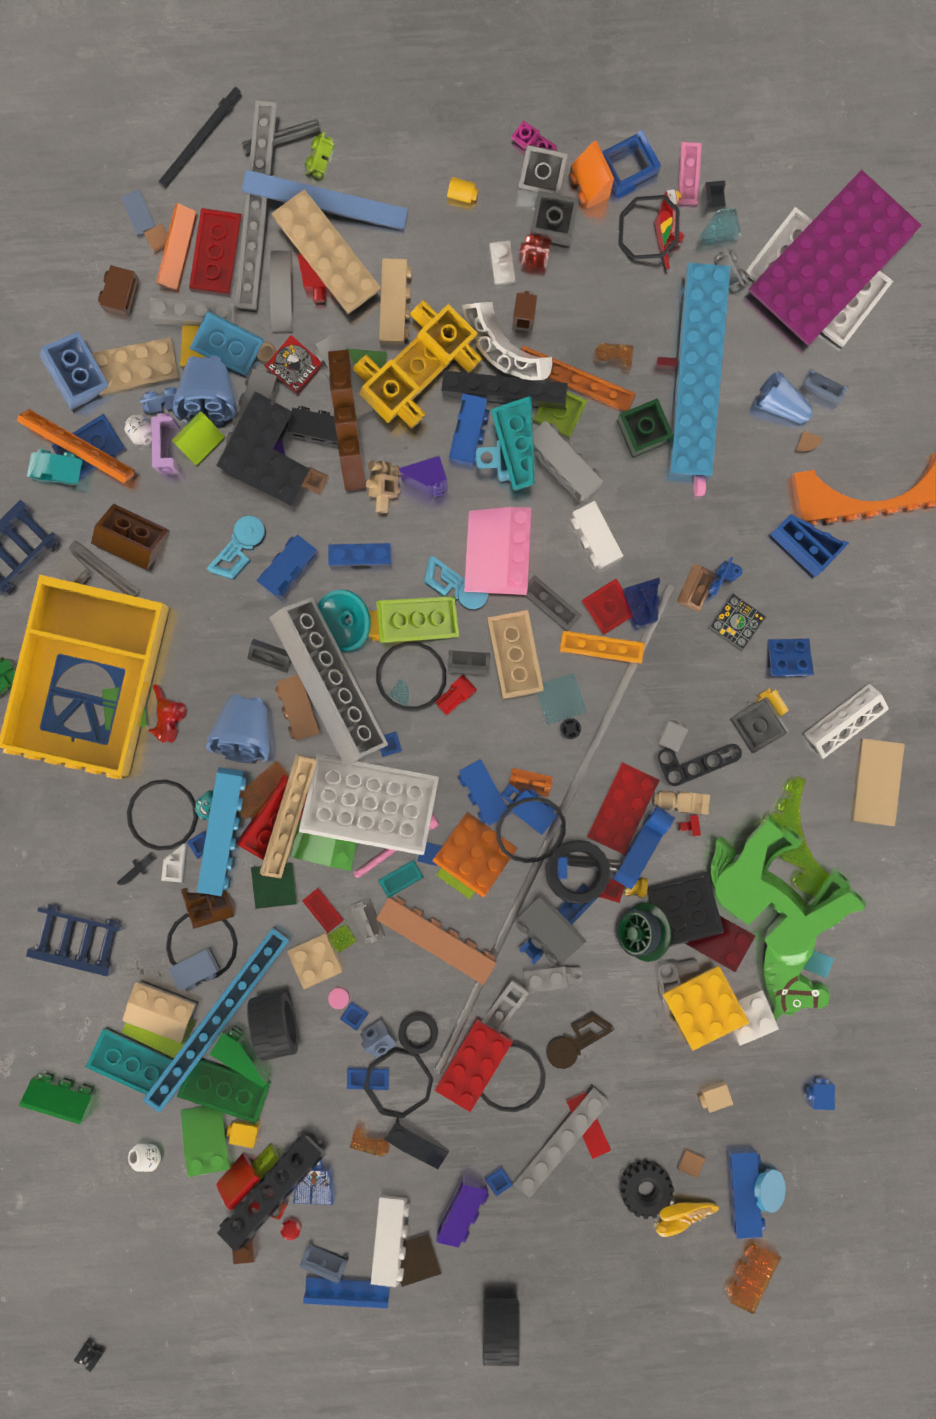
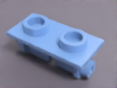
M176 387L166 388L164 392L157 394L156 391L144 393V396L140 399V403L145 402L142 405L143 412L151 414L163 411L161 403H165L167 410L173 409V400L177 391Z

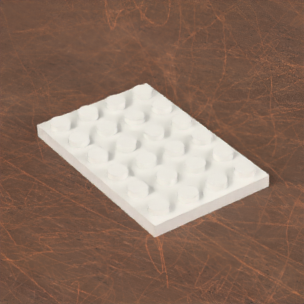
M795 207L745 271L746 275L753 281H756L813 220ZM879 271L822 333L843 348L893 283V280Z
M316 755L317 762L309 785L299 832L424 855L439 781L438 776L358 761L345 766L341 758Z

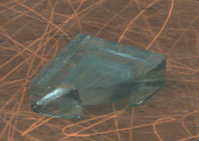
M400 678L389 696L407 706L410 697L409 689Z

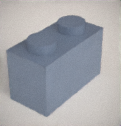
M207 948L168 970L179 991L185 989L188 992L198 987V981L204 979L207 982L217 977L215 973L220 969L210 949Z

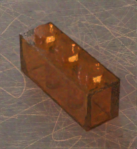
M279 760L275 761L249 783L244 791H240L239 798H243L241 811L238 812L245 820L253 819L283 775L289 777L290 773Z
M756 1240L747 1249V1259L744 1265L741 1264L736 1273L738 1277L735 1283L730 1284L727 1291L731 1304L753 1315L781 1259L777 1251Z

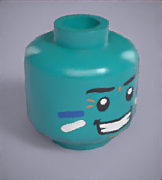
M213 790L206 791L195 802V811L203 820H209Z

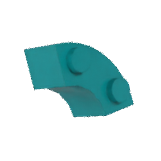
M38 449V452L31 453L27 477L45 482L76 485L79 481L82 459L76 458V455L73 453L64 452V455L51 454V451Z

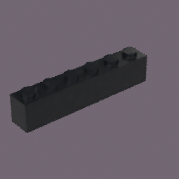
M444 370L441 392L445 397L462 398L464 393L486 398L487 401L511 403L530 396L532 397V406L565 409L568 383Z

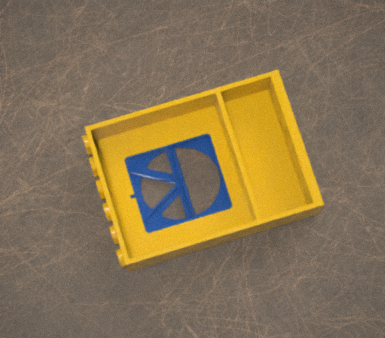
M39 575L0 734V748L4 749L3 753L12 755L24 753V758L33 760L45 758L44 762L61 765L63 762L65 763L64 767L82 770V767H85V772L93 774L106 772V777L122 779L123 776H129L169 607L156 601ZM79 663H93L106 670L111 676L115 688H120L115 702L103 699L102 697L55 687V684L61 674L71 666ZM53 695L74 699L56 716L52 703ZM103 701L114 703L115 707L105 705ZM82 702L84 703L90 723V732H75L63 725V722ZM93 704L114 709L108 731H106L105 723L99 726Z

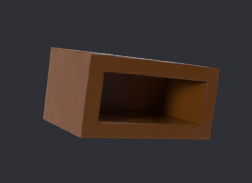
M110 265L109 271H106L104 274V289L100 291L98 297L99 305L103 310L125 316L128 315L138 279L134 271Z
M521 291V293L516 294L512 328L533 331L537 295H533V292Z

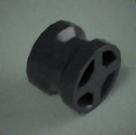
M574 718L564 720L560 726L561 735L567 739L578 737L581 733L580 723Z

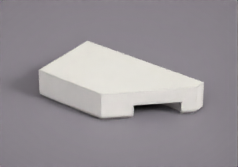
M182 844L163 860L162 881L183 882L187 844Z

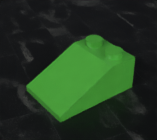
M301 820L299 821L291 854L292 858L343 870H352L358 843L299 832Z
M205 1106L180 1110L184 1157L188 1177L230 1170L233 1161L224 1113Z

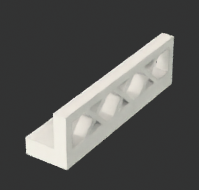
M869 683L804 734L824 759L889 710L882 694ZM880 703L881 706L875 711H872L873 707L876 704ZM863 716L862 721H860L858 724H855L857 719ZM846 728L845 734L839 736L840 732ZM830 741L829 746H827L825 749H822L821 746L824 745L826 742Z

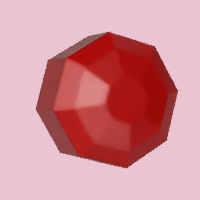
M289 1218L283 1221L280 1232L284 1239L292 1241L298 1238L302 1227L298 1220Z

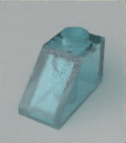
M728 207L719 209L700 235L697 245L704 246L738 239L741 230L736 209L730 210Z

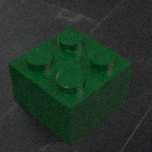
M658 398L622 412L617 418L633 456L670 442L674 437Z

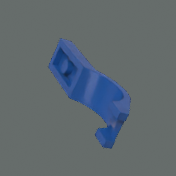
M582 883L574 892H582L588 890L589 887ZM596 899L582 904L564 901L557 910L572 925ZM529 937L519 951L521 953L524 951L532 959L531 963L534 965L544 952L542 949L535 947L531 941L532 939Z

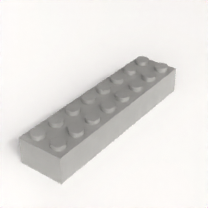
M310 597L286 606L269 617L344 765L347 766L387 746L388 743L314 598Z

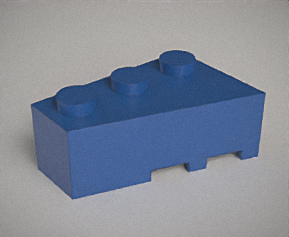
M792 514L783 520L770 534L814 577L823 572L849 544L844 540L841 541L831 536L832 534L815 528L814 525Z

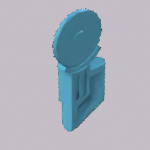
M249 515L240 518L234 526V534H231L233 539L208 566L207 570L211 573L233 579L250 560L241 551L243 549H253V545L261 542L264 537L265 529L260 519ZM238 555L241 557L231 569L216 566L221 560L231 563Z
M430 556L424 578L426 584L444 597L453 588L455 590V599H459L460 603L468 609L481 608L486 603L488 593L464 592L465 578H462L434 556ZM435 565L442 569L440 579L448 585L446 588L433 579Z

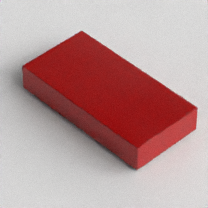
M319 887L302 900L327 933L344 921V918Z

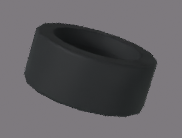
M413 1013L403 1019L399 1027L398 1038L406 1051L412 1054H422L433 1048L437 1041L438 1028L431 1016L425 1013ZM415 1021L426 1023L431 1031L429 1040L420 1046L411 1044L406 1037L408 1025Z

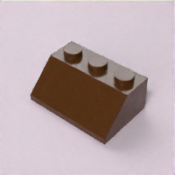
M113 503L95 524L91 544L147 570L156 559L169 529Z

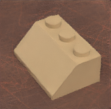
M138 981L135 982L123 1021L182 1043L197 1003Z

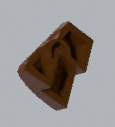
M186 888L181 889V895L193 929L233 917V907L226 891H223L222 896L205 893H189Z

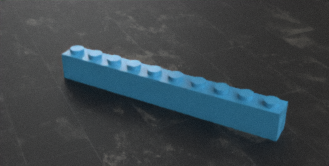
M274 927L271 928L143 1099L146 1104L159 1113L163 1110L289 942V938Z

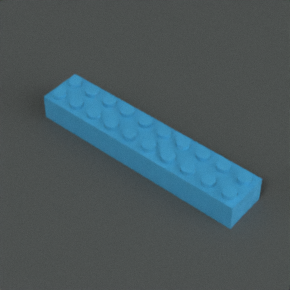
M689 263L686 267L672 425L674 437L671 440L669 475L704 476L710 478L713 474L731 266Z

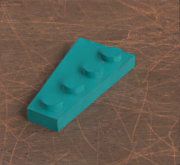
M529 396L491 409L513 490L535 485L532 397Z

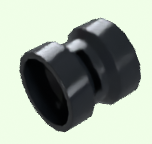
M85 1342L73 1361L77 1364H83L85 1369L91 1372L103 1353L99 1350H93L91 1345ZM91 1352V1354L89 1355V1357L87 1358V1360L84 1361V1359L86 1358V1356L88 1355V1353Z

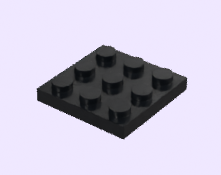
M708 871L647 888L650 902L661 908L670 922L671 942L669 947L724 933Z

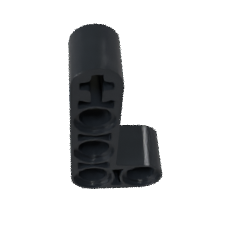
M727 744L679 764L674 751L665 748L656 753L655 759L665 783L669 786H679L737 762L742 756V750L737 744ZM729 748L735 750L734 758L731 756L722 758L721 755L728 753ZM663 752H668L671 756V760L667 764L661 761L660 757ZM710 755L715 756L717 759V764L714 767H710L707 764V758ZM691 763L696 764L698 767V772L695 775H691L688 772V766ZM672 771H676L679 775V779L675 783L670 782L668 777Z

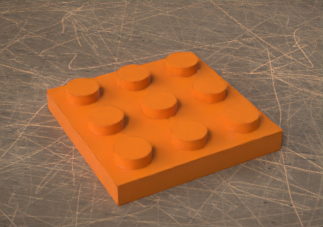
M467 812L432 861L484 898L511 858L502 852L497 842V833ZM501 836L505 849L514 855L518 848Z

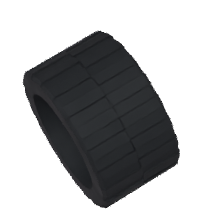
M575 840L562 844L553 851L546 866V878L550 888L558 897L570 903L582 904L597 899L601 893H604L610 881L611 869L609 867V860L605 856L606 854L597 845L588 841ZM573 852H582L592 857L598 869V876L593 886L582 892H574L567 889L558 878L559 857H565Z
M281 991L250 998L247 1004V1019L251 1041L258 1058L261 1061L296 1054L298 1051L297 1024L287 993Z
M484 1298L483 1365L518 1366L520 1361L519 1300Z

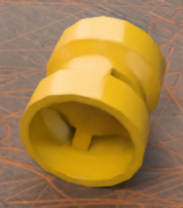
M641 877L631 890L624 887V896L631 897L637 894L638 898L645 899L648 878Z

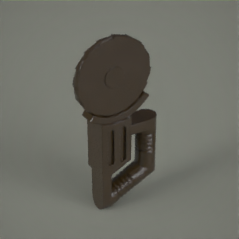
M592 1012L571 1025L577 1035L576 1037L572 1038L564 1035V1038L554 1039L547 1048L548 1060L552 1066L558 1069L569 1068L576 1062L578 1055L581 1056L582 1049L615 1029L613 1025ZM591 1022H594L595 1024L604 1029V1031H602L599 1034L593 1031L591 1028L587 1029L581 1034L579 1032L581 1028L585 1027Z

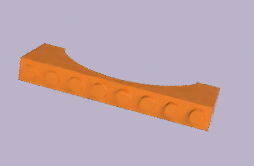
M936 452L932 454L933 460L928 470L914 487L900 496L884 501H862L842 495L825 484L816 475L815 470L794 473L791 476L797 516L816 526L820 521H826V524L838 522V518L846 517V521L858 519V515L866 514V517L878 516L879 512L887 511V514L899 512L901 508H907V511L920 509L919 505L927 504L928 508L936 507Z

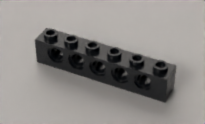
M309 1136L298 1137L292 1144V1150L288 1154L284 1153L277 1162L279 1164L275 1169L271 1168L263 1176L264 1181L259 1186L255 1185L248 1194L250 1196L245 1202L241 1201L234 1208L235 1213L231 1218L227 1217L219 1225L221 1229L217 1234L233 1251H240L326 1155ZM300 1153L303 1155L304 1160L298 1166L295 1158ZM286 1169L289 1173V1178L284 1182L281 1179V1173ZM269 1186H272L275 1191L271 1198L266 1193ZM255 1202L260 1205V1210L257 1214L252 1211V1205ZM240 1218L245 1221V1228L243 1230H240L237 1225Z

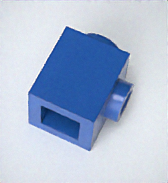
M819 1077L816 1078V1081H810V1087H807V1099H810V1107L813 1110H835V1084L829 1081V1078Z

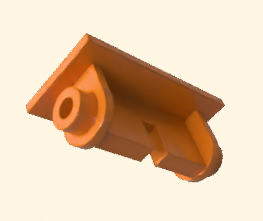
M512 768L509 784L519 791L523 787L527 791L531 788L537 794L549 797L553 777Z

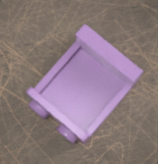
M159 413L157 417H151L152 467L159 474H179L180 465L173 458H167V429H178L179 424L167 413Z

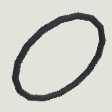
M403 642L392 646L382 655L376 668V683L381 695L391 705L402 710L418 711L431 706L441 696L446 685V668L442 658L433 648L420 642ZM404 646H419L430 651L438 659L442 669V684L437 695L428 703L417 707L403 706L392 701L384 692L380 682V670L385 658L394 650Z
M166 779L151 781L141 786L131 797L127 808L128 827L134 838L145 847L158 851L174 849L185 843L194 832L198 819L195 811V801L191 793L179 783ZM156 784H168L178 787L187 795L193 807V821L189 832L182 840L169 846H155L146 843L137 835L131 821V809L134 800L142 790Z
M541 797L523 798L511 804L501 815L497 825V842L502 852L512 860L522 863L539 862L551 856L553 851L561 846L566 834V820L561 809L551 800ZM539 801L549 804L558 812L562 821V832L557 844L548 853L538 858L523 859L513 856L505 849L501 841V826L505 817L514 807L525 802Z
M188 913L174 922L167 935L166 951L172 966L176 965L170 950L171 936L177 925L189 917ZM226 919L221 921L231 933L233 941L232 956L226 966L216 973L217 977L215 978L226 972L236 957L237 940L235 932Z
M512 1043L510 1047L528 1052L537 1061L541 1071V1086L536 1096L530 1102L516 1108L501 1107L491 1102L483 1093L481 1094V1098L489 1106L503 1112H518L529 1108L540 1098L545 1088L546 1073L539 1057L531 1049L518 1043Z

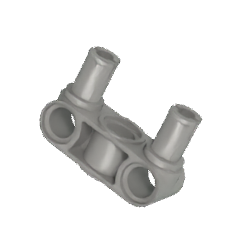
M697 959L683 962L675 960L663 961L657 967L659 990L665 1013L674 1023L678 1022L675 1017H671V1009L663 993L680 985L679 977L682 974L699 971ZM665 966L672 967V974L670 976L662 975V969Z

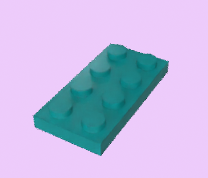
M103 1028L85 1068L146 1095L173 1059Z

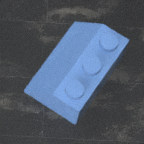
M79 331L41 347L40 358L70 410L89 402L109 386Z

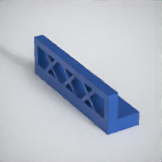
M307 1275L303 1304L388 1309L390 1287L371 1284V1279L341 1277L340 1282L335 1283L322 1276Z

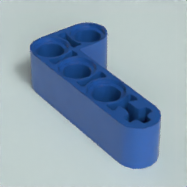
M659 806L648 815L614 874V880L630 890L634 887L662 836L673 824L675 816Z

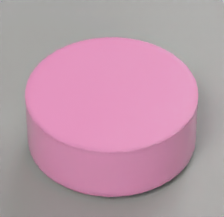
M694 476L693 491L695 496L705 495L706 480L704 476Z
M335 988L330 992L328 1002L331 1007L342 1009L349 1002V994L344 988Z

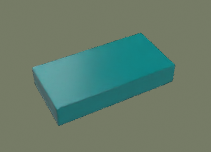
M413 859L380 878L378 882L389 898L423 879L424 876Z

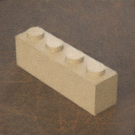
M382 258L380 345L405 346V340H409V327H405L406 319H410V307H406V299H410L411 287L407 286V279H411V266H408L407 259Z

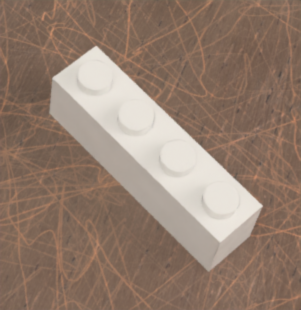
M389 1195L379 1197L371 1284L396 1287L399 1281L402 1282L404 1268H401V1260L405 1259L406 1247H403V1238H407L408 1233L405 1217H408L410 1212V1204L407 1203V1197Z

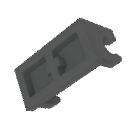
M449 650L448 673L489 676L490 653Z

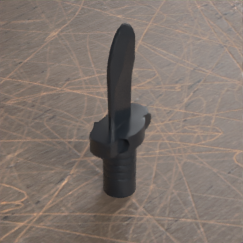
M150 852L140 862L134 859L132 861L134 867L118 880L117 884L125 885L129 883L139 872L145 875L147 873L145 867L156 857Z

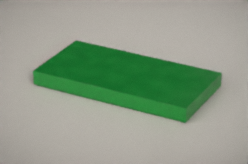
M199 1060L181 1084L177 1097L257 1124L271 1083L267 1082L264 1088L236 1071Z

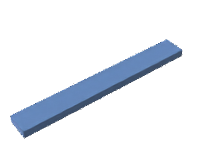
M249 170L245 171L242 192L288 202L305 189L321 211L399 230L404 229L407 208Z

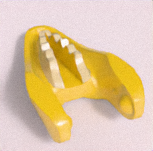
M708 1202L677 1203L665 1207L660 1212V1218L664 1221L657 1225L656 1231L663 1237L676 1235L685 1231L691 1224L696 1223L697 1220L701 1221L702 1218L705 1219L708 1215L717 1212L719 1207L715 1203Z

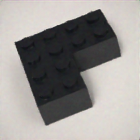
M254 391L216 466L291 506L310 469L273 448L293 411L276 402L271 405V399Z

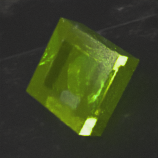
M346 924L328 935L338 953L357 942Z

